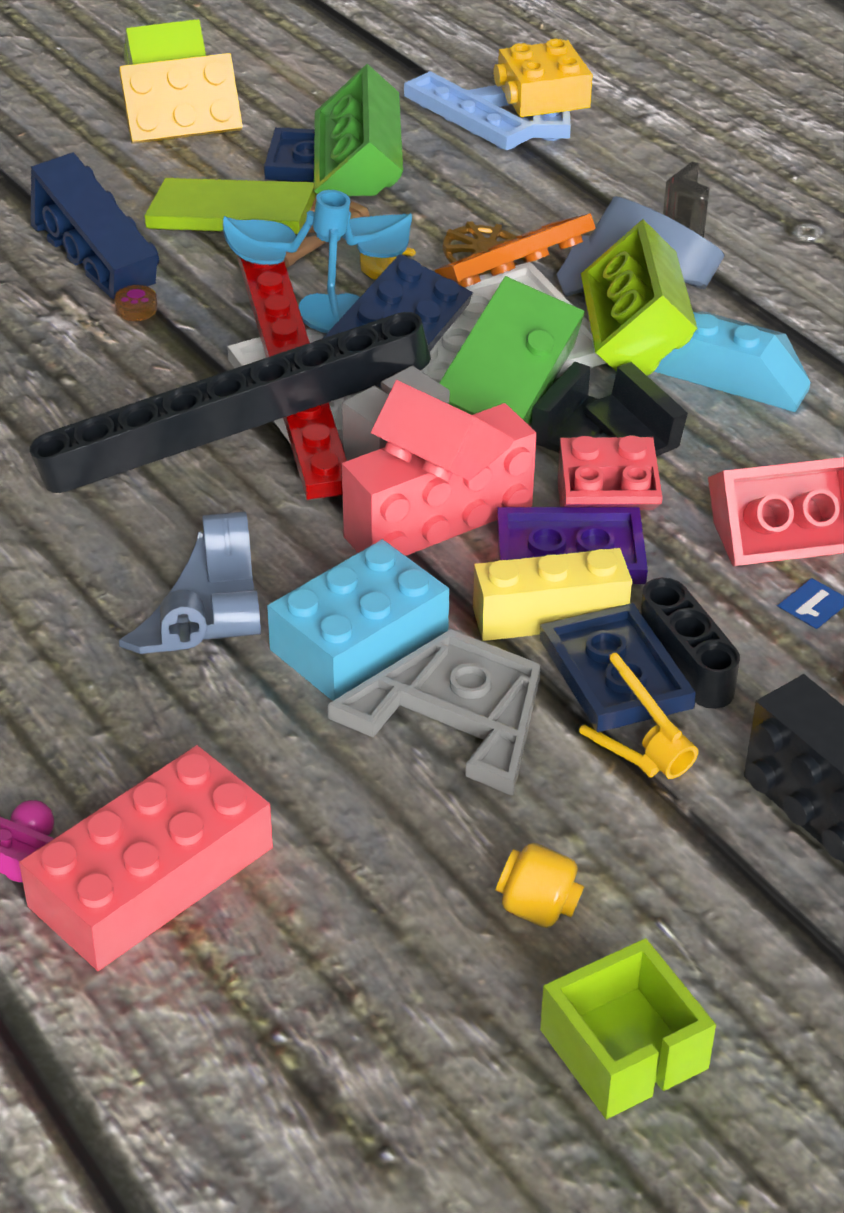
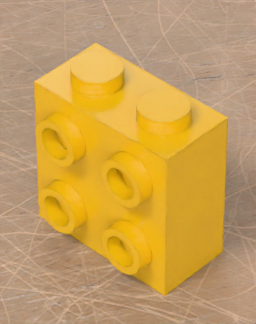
M551 39L546 43L534 45L518 43L511 48L499 49L498 64H495L493 69L495 84L502 88L507 103L512 104L519 117L590 108L593 74L569 40Z

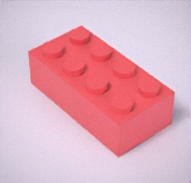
M506 403L473 414V416L514 438V441L508 450L470 481L454 473L449 482L422 469L426 461L425 459L414 454L409 463L384 451V448L343 462L344 538L357 553L383 539L407 556L496 521L498 507H532L536 432Z
M196 745L21 860L19 865L27 907L95 970L100 971L271 850L273 842L270 803L201 747Z

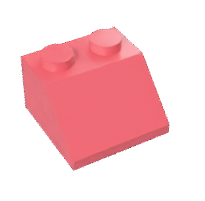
M398 380L395 381L371 431L372 434L387 441L383 449L384 451L409 463L415 454L426 460L422 468L423 470L448 482L453 473L470 481L508 450L514 441V438L479 418Z

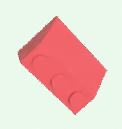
M844 457L725 470L708 477L714 525L733 567L844 554Z

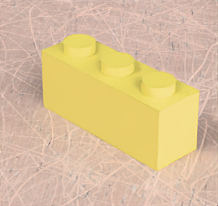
M620 548L474 564L473 610L482 641L540 635V624L630 604L632 579Z

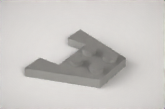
M450 629L328 704V719L374 737L399 706H403L476 736L484 741L467 761L466 777L513 796L539 685L541 664Z

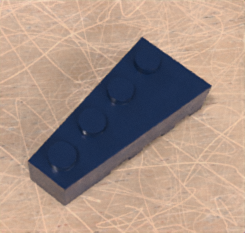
M74 152L31 166V226L37 232L46 230L49 233L46 234L47 241L55 248L63 245L67 252V259L75 266L83 263L86 276L113 300L127 295V292L130 290L143 289L156 284V271L159 264V254L153 243L145 240L137 230L134 220L123 213L116 204L112 193L104 190L89 166H85Z

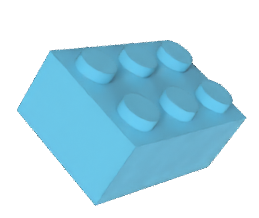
M382 539L267 605L270 650L334 701L447 632L449 626V588Z

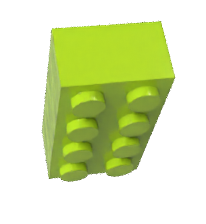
M644 219L637 223L581 273L595 353L615 371H617L618 366L632 362L645 375H650L656 370L660 361L674 349L685 346L698 329L677 252Z

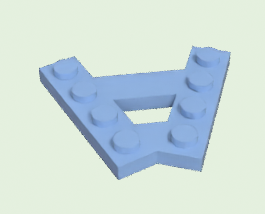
M431 71L404 83V97L506 151L531 138H542L547 141L570 138V111L518 117L501 108L502 106L512 104L507 103L505 93L500 86L493 85L466 90Z

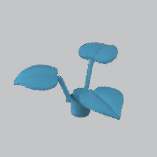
M324 190L317 194L315 212H307L306 221L297 236L290 227L279 222L236 220L224 216L223 232L229 247L240 258L255 264L272 265L283 262L286 252L294 253L298 250L312 225L316 236L324 242H329L327 294H310L305 296L299 303V310L304 324L323 333H328L360 298L358 295L350 293L336 295L337 241L342 237L348 245H356L362 254L370 257H396L402 254L408 246L412 223L411 213L350 219V198L345 193L337 190Z

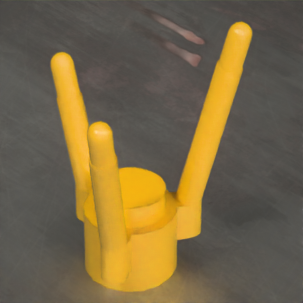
M615 652L610 654V661L657 725L651 728L643 738L642 746L646 749L644 755L601 732H597L587 725L579 727L580 734L636 764L649 777H653L659 771L668 779L681 776L695 762L698 748L667 718L619 654Z

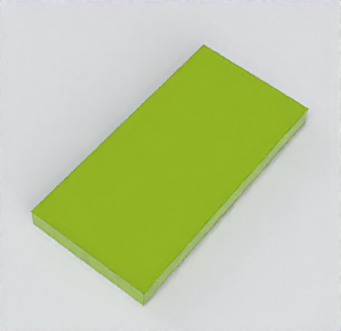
M165 178L144 215L146 228L223 231V218L226 216L236 220L279 222L287 225L295 234H298L306 221L307 212L311 210L317 193L314 192V182Z

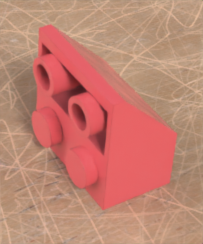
M580 436L577 438H560L558 466L560 507H640V510H654L661 505L662 490L653 437L593 438L590 436Z

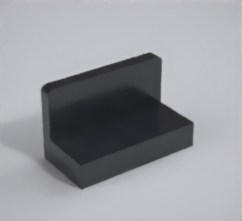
M574 361L533 406L532 429L536 432V445L559 453L560 438H577L580 436L598 438L603 433L584 414L586 404L598 400V398L588 395L590 366Z
M632 362L617 367L612 394L586 404L584 414L609 437H653L656 457L680 446L688 415L679 404Z

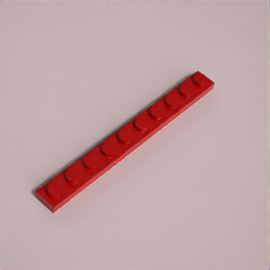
M237 255L266 358L310 343L285 262L272 265L255 264ZM329 402L284 417L306 499L343 495L342 463L346 462L347 459Z

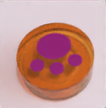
M132 285L120 289L115 294L117 315L128 321H143L152 317L158 308L156 292L150 287L143 285Z

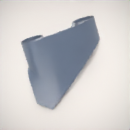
M615 196L612 198L590 236H582L583 242L573 246L558 271L557 277L566 297L584 292L581 273L642 219L677 252L685 283L696 288L706 289L725 255L713 243L675 220L639 203Z
M246 511L202 515L203 530L198 532L195 547L177 582L148 619L135 630L119 639V647L139 654L185 650L197 646L202 640L261 634L258 595L253 585Z

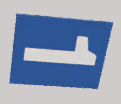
M811 578L777 606L818 629L844 607V596Z

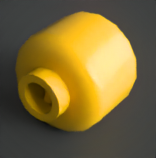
M530 843L521 852L515 849L512 850L495 891L503 894L502 906L507 912L540 927L548 928L557 922L560 914L572 917L585 886L574 882L578 868L572 858L540 844Z

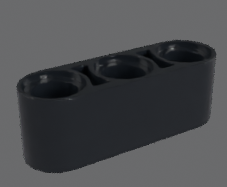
M664 577L648 581L643 587L640 613L696 692L695 703L712 709L723 708L729 705L734 699L740 654L737 648L682 583L672 578Z

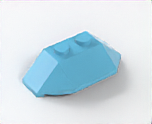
M693 312L698 329L694 332L691 340L682 348L674 349L666 355L654 371L792 412H796L809 391L811 383L786 334L709 312Z

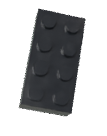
M802 674L756 700L744 777L748 779L755 790L764 793L780 807L794 824L804 828L820 842L833 858L844 863V706L809 677Z

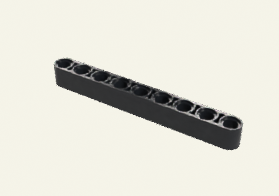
M402 312L46 432L32 442L29 452L47 490L53 493H62L366 390L372 386H378L385 379L412 365L422 370L431 360L422 319L418 314Z

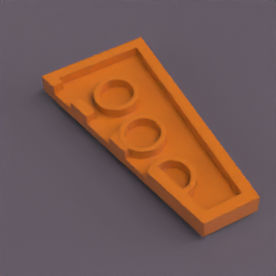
M591 213L552 222L541 226V229L519 235L516 239L489 247L486 253L485 251L475 253L437 268L435 272L465 288L480 282L479 274L490 270L492 276L516 268L514 260L525 257L527 263L550 255L548 247L558 244L561 250L582 243L581 234L592 231L596 227Z

